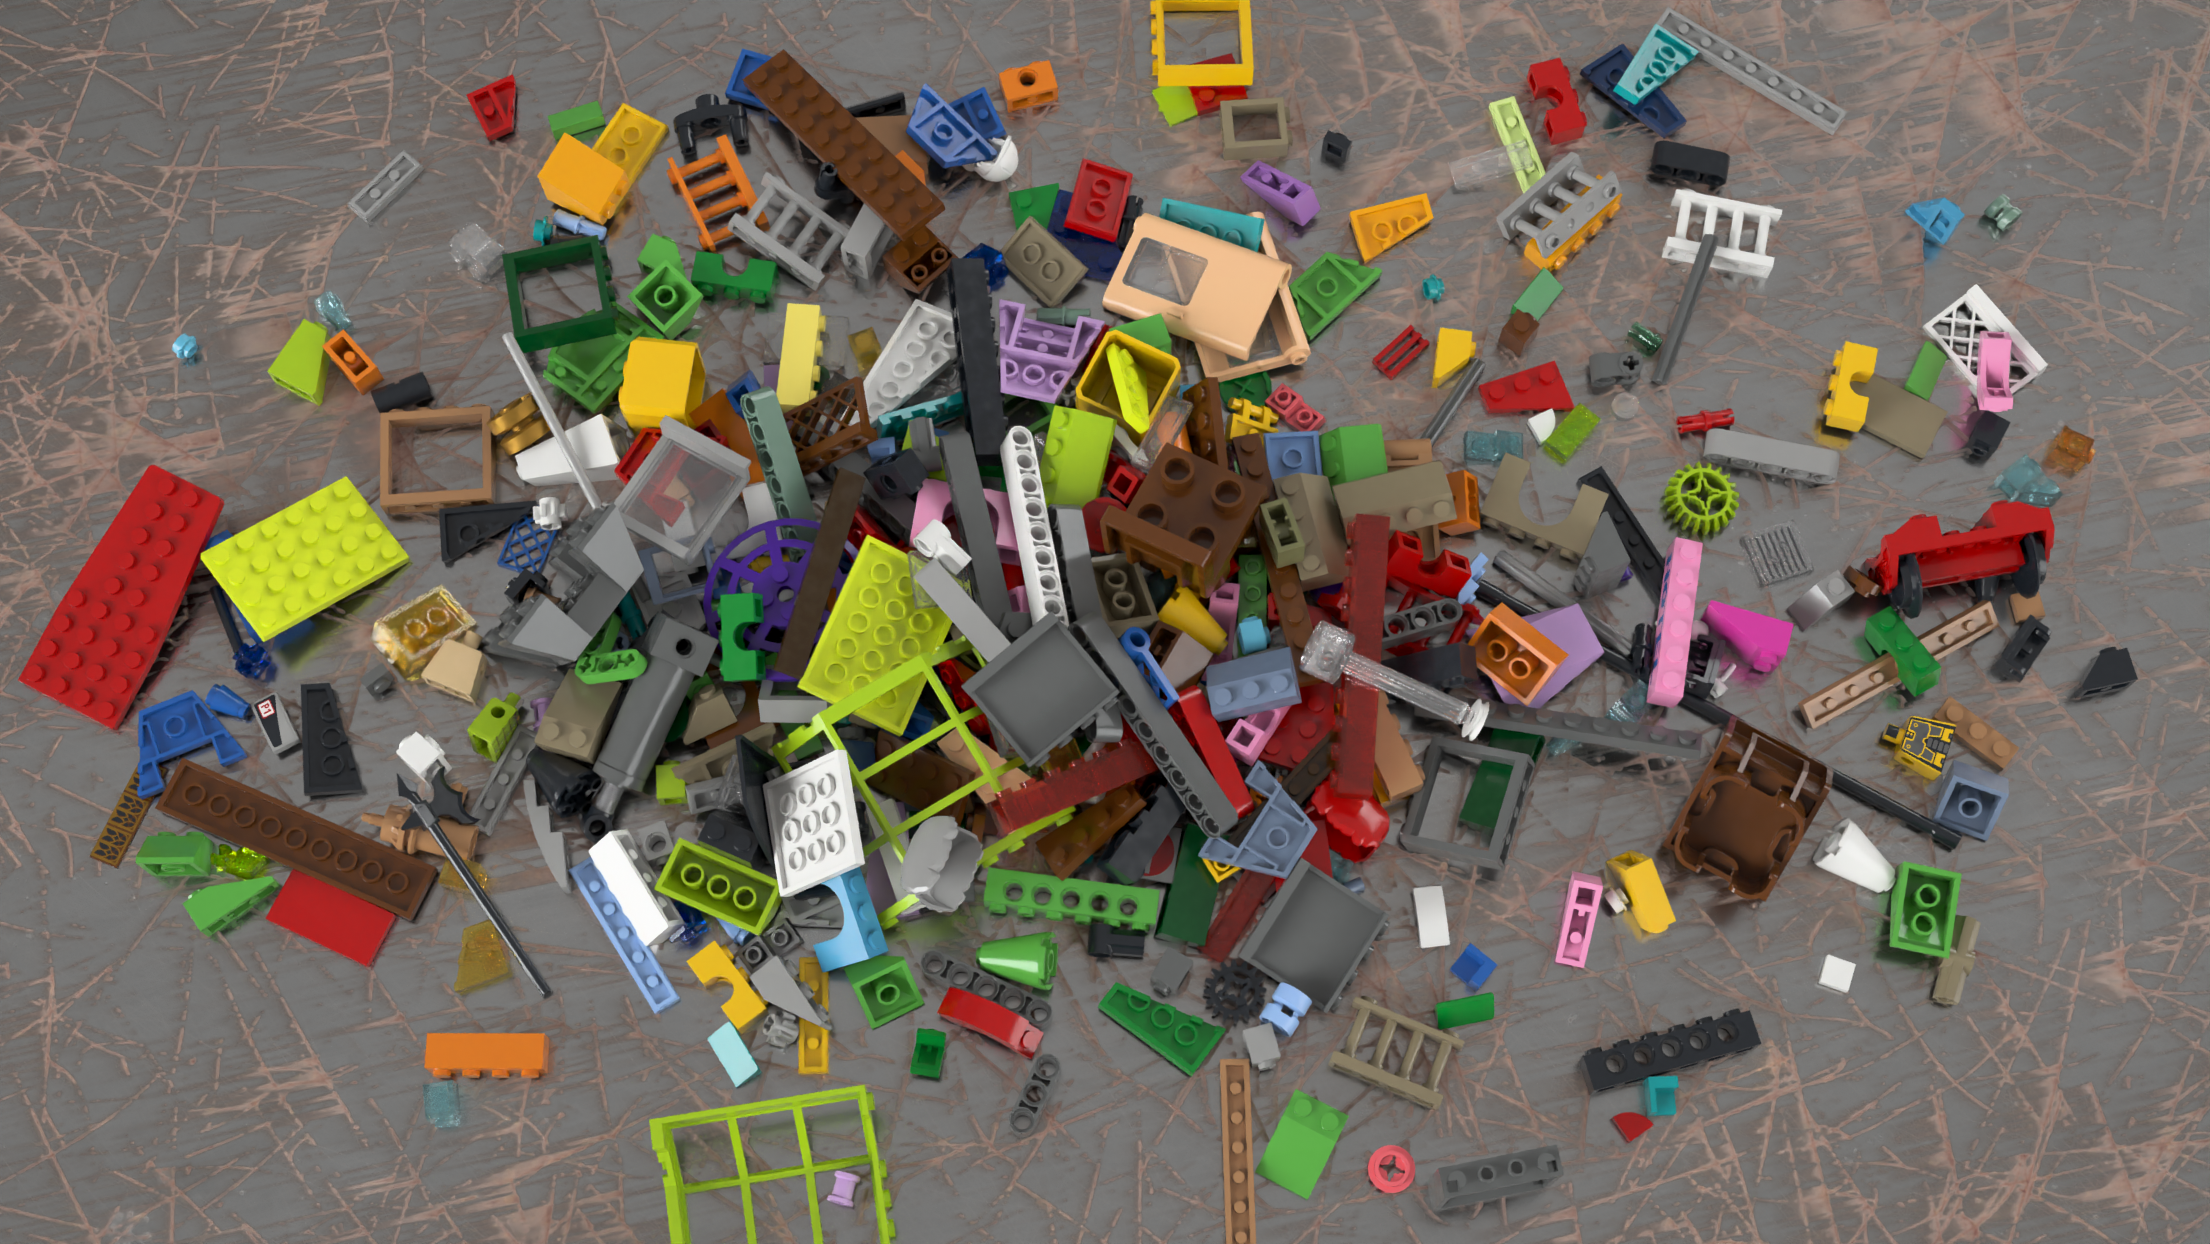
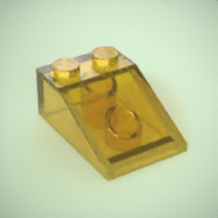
M440 584L375 621L370 640L404 679H407L427 667L445 640L459 641L477 623L448 590Z

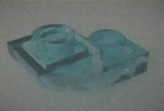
M1497 430L1493 434L1467 431L1464 434V460L1502 462L1505 452L1523 459V433Z

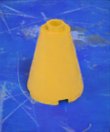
M1179 586L1158 614L1160 621L1184 631L1217 656L1221 654L1228 644L1224 640L1227 636L1226 632L1187 586L1184 588Z

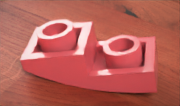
M1283 383L1265 400L1267 407L1272 412L1277 413L1279 418L1295 432L1317 431L1325 423V417L1304 403L1301 395Z

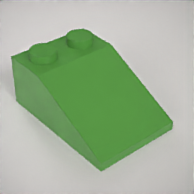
M1905 861L1896 867L1894 876L1896 881L1891 895L1890 947L1946 959L1949 958L1962 873Z
M1295 1089L1255 1173L1308 1200L1349 1116Z

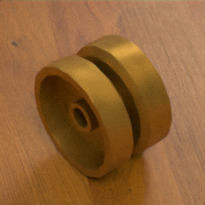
M531 392L510 402L486 422L493 435H502L512 430L504 436L500 443L509 456L524 449L551 430L542 412L533 416L540 408Z

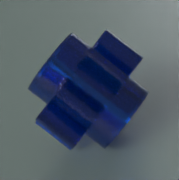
M244 643L232 656L236 660L235 670L245 676V678L253 674L256 678H259L271 664L267 661L268 651L259 646L258 643L250 647L247 643Z

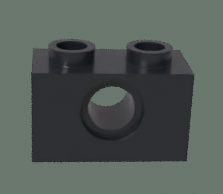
M912 448L882 456L863 472L881 500L890 497L897 499L907 492L909 495H912L923 487L922 482L929 476V473Z

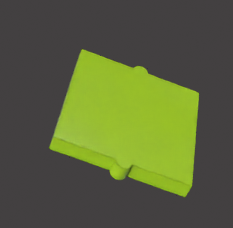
M1161 86L1152 90V94L1159 105L1158 110L1163 112L1170 127L1198 115L1188 86Z

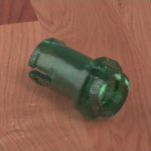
M1638 321L1632 325L1631 328L1633 330H1629L1627 336L1645 346L1647 352L1652 351L1655 353L1664 341L1660 337L1661 334L1653 333Z

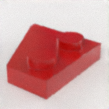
M513 74L466 95L489 142L514 131L516 81Z

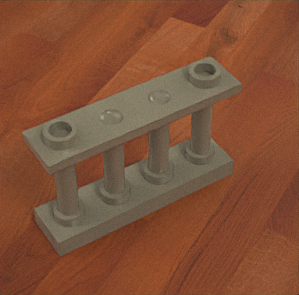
M1355 996L1351 1007L1359 1010L1345 1048L1341 1049L1340 1052L1334 1050L1328 1066L1437 1111L1444 1095L1438 1093L1439 1089L1437 1086L1451 1049L1460 1051L1465 1041L1459 1039L1460 1035L1451 1030L1443 1029L1441 1032L1377 1005L1378 1001L1368 996H1361L1359 998ZM1372 1015L1386 1021L1372 1060H1368L1365 1063L1356 1059L1357 1055L1355 1052L1369 1016ZM1398 1026L1413 1032L1399 1072L1391 1074L1383 1070L1384 1066L1382 1064ZM1425 1037L1441 1045L1428 1079L1421 1086L1411 1082L1410 1073Z

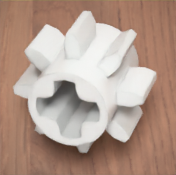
M542 498L539 500V506L533 507V520H535V524H540L543 530H557L562 527L561 521H568L567 508H565L564 503L560 504L559 498Z

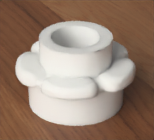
M1609 887L1610 891L1604 894L1614 911L1617 914L1622 910L1627 911L1625 905L1629 903V900L1620 888L1614 890L1612 887Z

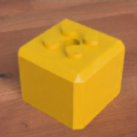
M1118 330L1109 331L1104 336L1075 389L1076 409L1117 419V425L1125 429L1130 440L1137 447L1142 448L1153 440L1158 429V418L1167 414L1179 391L1181 372L1179 360ZM1112 343H1115L1121 350L1126 349L1133 357L1134 362L1146 372L1149 429L1142 434L1138 433L1127 423L1122 414L1105 350Z
M637 337L631 341L628 359L624 362L623 366L624 382L623 386H620L618 399L619 407L633 437L636 439L643 428L661 429L659 423L665 415L693 430L697 428L689 413L702 404L706 380V369L698 344L695 342Z

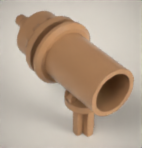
M461 783L452 784V789L463 792V805L468 787H464ZM390 804L385 816L367 812L362 814V821L381 827L380 840L392 843L397 850L405 851L408 847V854L411 855L421 850L446 857L429 830L423 831L421 827L416 830H401L402 825L412 814L409 811L412 808L411 804L403 807ZM439 816L440 822L438 824L463 861L469 862L476 846L479 826L473 824L460 825L449 816Z

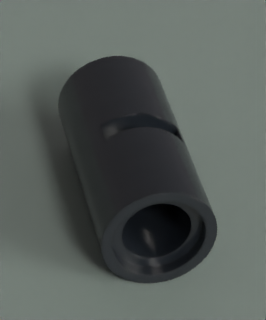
M423 371L399 380L400 383L395 384L393 382L371 391L379 413H388L393 409H402L433 397Z

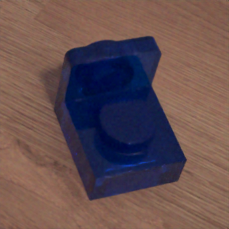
M980 243L962 257L984 259V267L989 271V283L987 285L989 287L995 285L1009 273L1002 252L984 243Z

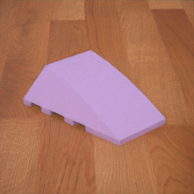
M999 299L1001 393L1055 404L1102 330L1105 321L1078 316L1075 328L1025 318L1026 304Z
M1578 603L1521 617L1569 654V656L1528 706L1491 678L1503 703L1519 704L1525 707L1540 709L1550 698L1565 688V685L1573 678L1580 675L1605 653ZM1478 628L1466 631L1469 639L1473 637Z

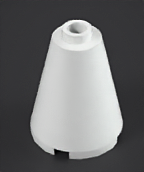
M1847 817L1841 819L1831 828L1834 833L1829 839L1824 836L1815 850L1813 861H1815L1814 863L1818 867L1877 893L1883 890L1888 891L1896 881V877H1894L1895 869L1854 821Z

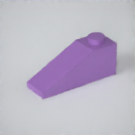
M1259 160L1240 177L1247 186L1279 213L1301 226H1304L1321 210L1311 186Z

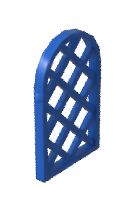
M526 516L524 517V522L518 524L519 521L513 524L497 564L517 572H522L523 568L531 565L535 572L537 569L534 563L542 560L538 568V572L541 573L557 537L558 529L554 530L552 536L549 530L539 528L534 531L530 523L535 520L533 518L528 520ZM528 525L531 533L521 537L518 529ZM546 531L549 538L539 542L536 534ZM514 532H516L518 539L511 541ZM533 536L536 544L526 548L523 540ZM520 542L524 550L514 554L511 546ZM549 543L544 553L541 546ZM539 548L542 556L532 560L529 552ZM508 549L511 556L504 559V556ZM526 553L529 562L519 565L516 558ZM513 559L516 566L507 564L506 562Z

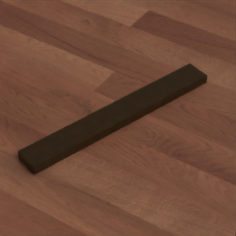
M842 467L837 470L773 668L775 671L798 680L803 677L866 480L865 477Z

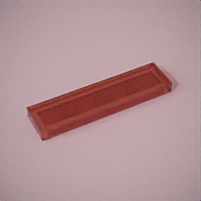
M1246 869L1209 928L1205 945L1197 949L1219 963L1225 962L1276 879V876Z

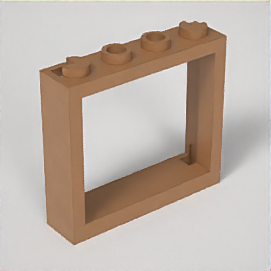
M473 404L471 407L460 408L450 405L445 406L444 409L421 407L416 409V411L393 409L388 413H380V506L386 515L437 512L443 508L497 504L496 435H493L486 425V422L495 415L491 406ZM482 422L483 488L392 494V428Z

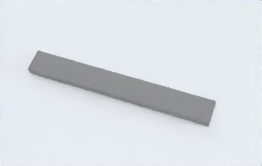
M1667 7L1656 23L1698 50L1699 53L1696 56L1832 136L1848 113L1670 7Z

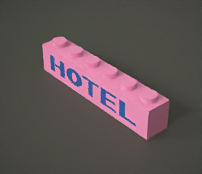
M1675 537L1667 549L1647 703L1674 708L1683 698L1703 546L1701 542Z

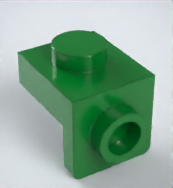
M917 1029L910 1073L939 1078L946 1046L945 1032L935 1029Z

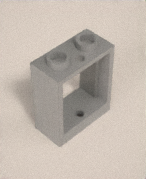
M865 203L841 245V252L845 270L869 280L894 232Z
M766 665V668L773 670L774 665ZM762 680L758 698L761 722L810 723L812 717L833 704L817 696H778L779 690H802L797 687L799 681L774 682Z

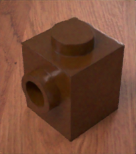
M1517 309L1502 328L1498 342L1518 356H1521L1536 337L1540 323L1530 313Z

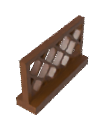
M859 376L783 414L786 423L791 420L794 421L789 430V435L792 443L797 445L795 453L803 477L878 440L877 430L870 427L863 379ZM855 388V395L851 403L846 402L845 399L849 391ZM833 398L836 399L830 413L823 412L828 401ZM845 404L849 407L842 421H840L836 417L842 405ZM813 409L814 413L809 424L802 423L807 412ZM857 410L860 422L850 426L849 423ZM821 415H824L827 419L819 432L815 427ZM834 421L839 423L840 425L836 433L830 437L827 436ZM800 426H803L806 430L800 442H797L794 438ZM812 433L818 434L814 445L806 447Z

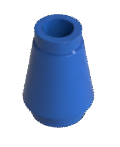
M215 684L210 689L205 700V704L209 705L211 710L241 719L245 718L251 707L250 703L246 702L224 684L222 686Z

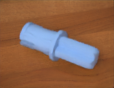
M558 209L553 217V225L574 232V234L583 233L587 237L598 235L599 241L604 240L606 236V227L586 220L583 215L576 216Z

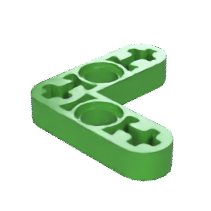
M614 612L611 613L578 659L575 674L586 684L636 678L647 667V659L636 649L611 652L621 627V619Z

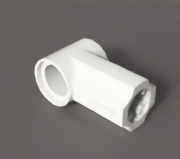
M931 520L913 539L914 545L922 554L927 557H935L953 577L972 559L951 539L950 531L938 520Z

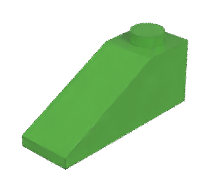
M272 876L209 886L205 889L201 888L189 895L188 900L182 904L199 930L209 937L282 888V886Z

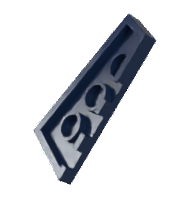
M1623 43L1581 69L1580 75L1662 138L1665 139L1685 126L1687 120L1660 87H1657L1636 105L1613 91L1634 58Z

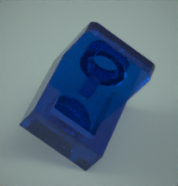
M677 900L673 904L685 924L668 939L671 943L681 940L683 943H687L699 935L697 931L706 922L698 909Z

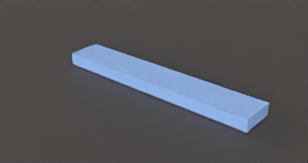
M592 857L569 869L568 871L654 1013L657 1015L680 1001L679 995L650 947L645 946L643 941L637 936L636 929L629 918L623 913L622 906L615 895L609 890L608 883L601 872L595 867Z

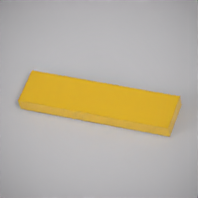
M799 957V979L801 982L805 981L815 993L812 998L816 1004H821L829 1013V971L822 973L817 957ZM799 1017L798 1073L829 1074V1030Z

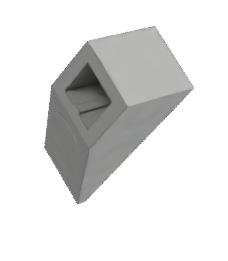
M776 955L750 976V979L764 1000L830 1031L833 1029L828 1022L830 1018L829 1013L821 1004H816L812 998L815 995L814 991L805 981L801 982L797 976L800 971L792 960H785Z

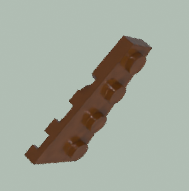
M1128 782L1075 816L1069 822L1039 839L1035 844L1054 874L1063 881L1147 803L1137 788Z

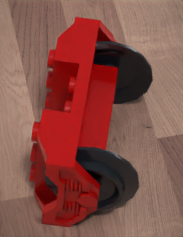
M2000 500L1992 503L1980 520L1975 523V526L1969 532L1960 533L1959 530H1953L1942 535L1937 515L1926 517V514H1919L1909 518L1893 534L1884 535L1881 539V553L1876 557L1867 558L1864 562L1867 576L1883 587L1881 592L1884 595H1889L1894 607L1902 609L1903 613L1910 619L1917 618L1922 610V588L2010 573L2019 594L2026 599H2030L2036 596L2040 584H2043L2046 578V563L2049 562L2050 550L2053 548L2055 527L2049 507L2038 508L2019 501L2008 503L2007 500Z

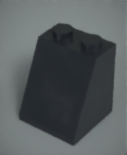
M731 804L709 814L697 839L700 846L761 872L767 857L755 836L746 810Z

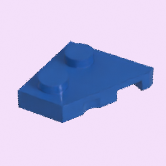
M985 87L949 103L988 143L989 139H998L1007 134Z

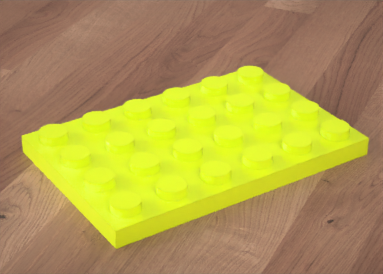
M347 476L200 553L201 560L263 642L409 562L408 554Z
M867 535L797 687L831 704H835L926 651L928 653L931 652L932 655L938 653L936 647L943 644L952 620L913 577L927 564ZM954 578L966 592L969 585ZM922 672L852 714L893 734L902 736L927 681V677Z

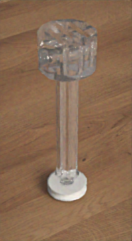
M1324 620L1317 624L1303 651L1299 665L1301 671L1330 684H1334L1341 673L1344 672L1446 718L1456 725L1463 723L1461 735L1462 737L1469 735L1470 741L1477 737L1487 718L1489 702L1482 704V700L1479 698L1470 708L1467 701L1463 702L1353 652L1355 634Z

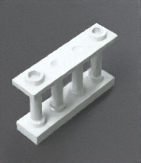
M1676 189L1671 201V206L1680 207L1675 237L1668 236L1663 247V258L1694 264L1701 242L1687 240L1686 233L1690 210L1706 212L1702 239L1705 234L1714 235L1717 215L1733 218L1728 247L1717 246L1710 267L1768 278L1775 258L1765 254L1769 226L1777 225L1782 215L1781 209H1775L1771 205L1760 206L1700 194L1691 189ZM1743 220L1759 223L1754 253L1738 249Z

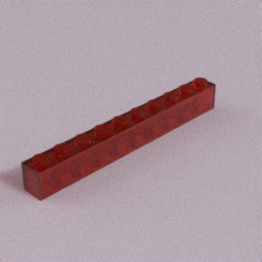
M1356 513L1352 522L1347 524L1346 538L1351 539L1350 549H1346L1344 560L1345 566H1349L1348 576H1345L1343 580V593L1347 594V602L1342 604L1341 621H1345V632L1341 631L1339 637V648L1343 649V659L1338 660L1337 676H1341V687L1336 688L1335 704H1340L1339 715L1334 716L1333 732H1338L1337 743H1333L1331 760H1336L1335 771H1331L1329 788L1334 789L1333 797L1368 801L1373 791L1390 517Z
M1243 717L1222 722L1216 720L1225 740L1240 718L1244 720ZM1130 737L1116 743L1117 749L1109 752L1108 747L1092 753V760L1086 762L1084 757L1068 763L1070 768L1062 772L1060 767L1043 773L1045 776L1044 780L1037 782L1036 778L1033 777L1019 783L1020 790L1013 792L1011 787L997 792L995 793L996 800L987 803L999 835L1003 836L1159 770V767L1141 741L1133 742Z

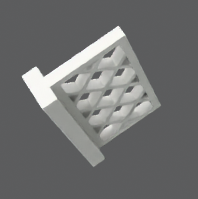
M1977 284L1923 326L1927 334L1976 389L1977 375L1970 371L1971 362H1978V357H1971L1973 344H1979V339L1973 338L1974 326H1984L1989 331L2009 332L2012 339L2009 373L2010 366L2021 367L2028 374L2022 380L2009 379V384L2014 385L2010 388L2011 394H2014L2032 379L2040 376L2048 366ZM1965 303L1972 311L1971 320L1956 318V309ZM1939 322L1951 323L1950 336L1939 335L1933 329V326ZM1955 324L1971 325L1969 338L1954 336ZM1953 342L1969 343L1968 356L1956 355L1952 350Z

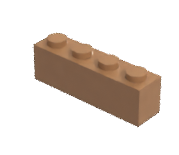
M1373 682L1345 694L1343 697L1344 707L1356 732L1362 737L1363 747L1389 802L1393 803L1422 790L1423 780H1425L1424 772L1419 764H1414L1410 756L1413 754L1412 747L1407 738L1402 739L1398 731L1401 729V725L1396 714H1390L1386 706L1389 704V700L1384 689H1378L1376 683Z

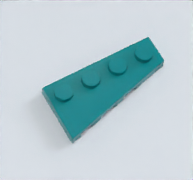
M1655 23L1613 91L1636 105L1692 61L1699 51Z
M1163 198L1159 217L1255 252H1258L1265 221L1262 218Z
M961 391L954 395L879 415L876 425L878 438L895 437L896 442L905 439L909 425L908 422L917 417L932 418V423L935 427L964 415Z

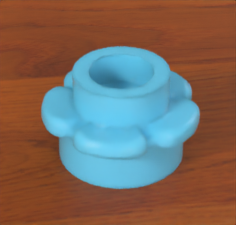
M186 333L180 335L174 342L172 351L181 359L192 357L198 348L196 337L188 336Z

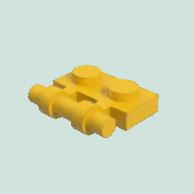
M1231 397L1229 399L1228 407L1234 409L1237 414L1232 413L1227 416L1225 442L1232 444V437L1259 433L1263 445V433H1278V429L1270 427V423H1277L1279 415L1271 412L1270 408L1263 405L1260 407L1251 404V401L1244 398L1236 399ZM1250 415L1255 417L1257 421L1249 419Z

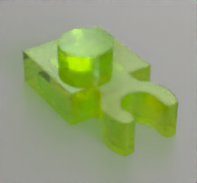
M220 844L218 846L219 855L216 853L210 854L212 865L217 867L225 866L226 873L246 880L253 879L266 865L265 856L242 847L235 852L230 846Z

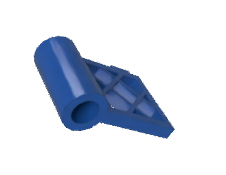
M1130 627L1118 638V641L1147 683L1151 685L1152 690L1165 709L1168 710L1180 697L1148 650L1150 647L1148 634L1139 627ZM1143 663L1150 670V676L1144 674ZM1159 688L1163 690L1168 698L1167 700L1160 698Z

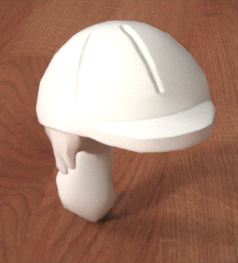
M1008 135L1006 140L989 139V142L993 144L992 147L998 152L994 160L962 165L963 168L971 172H977L983 179L998 182L1008 179L1015 172L1019 160L1015 144L1011 141L1012 136Z

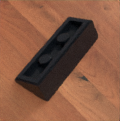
M897 92L845 107V109L855 118L879 117L906 108L904 93Z

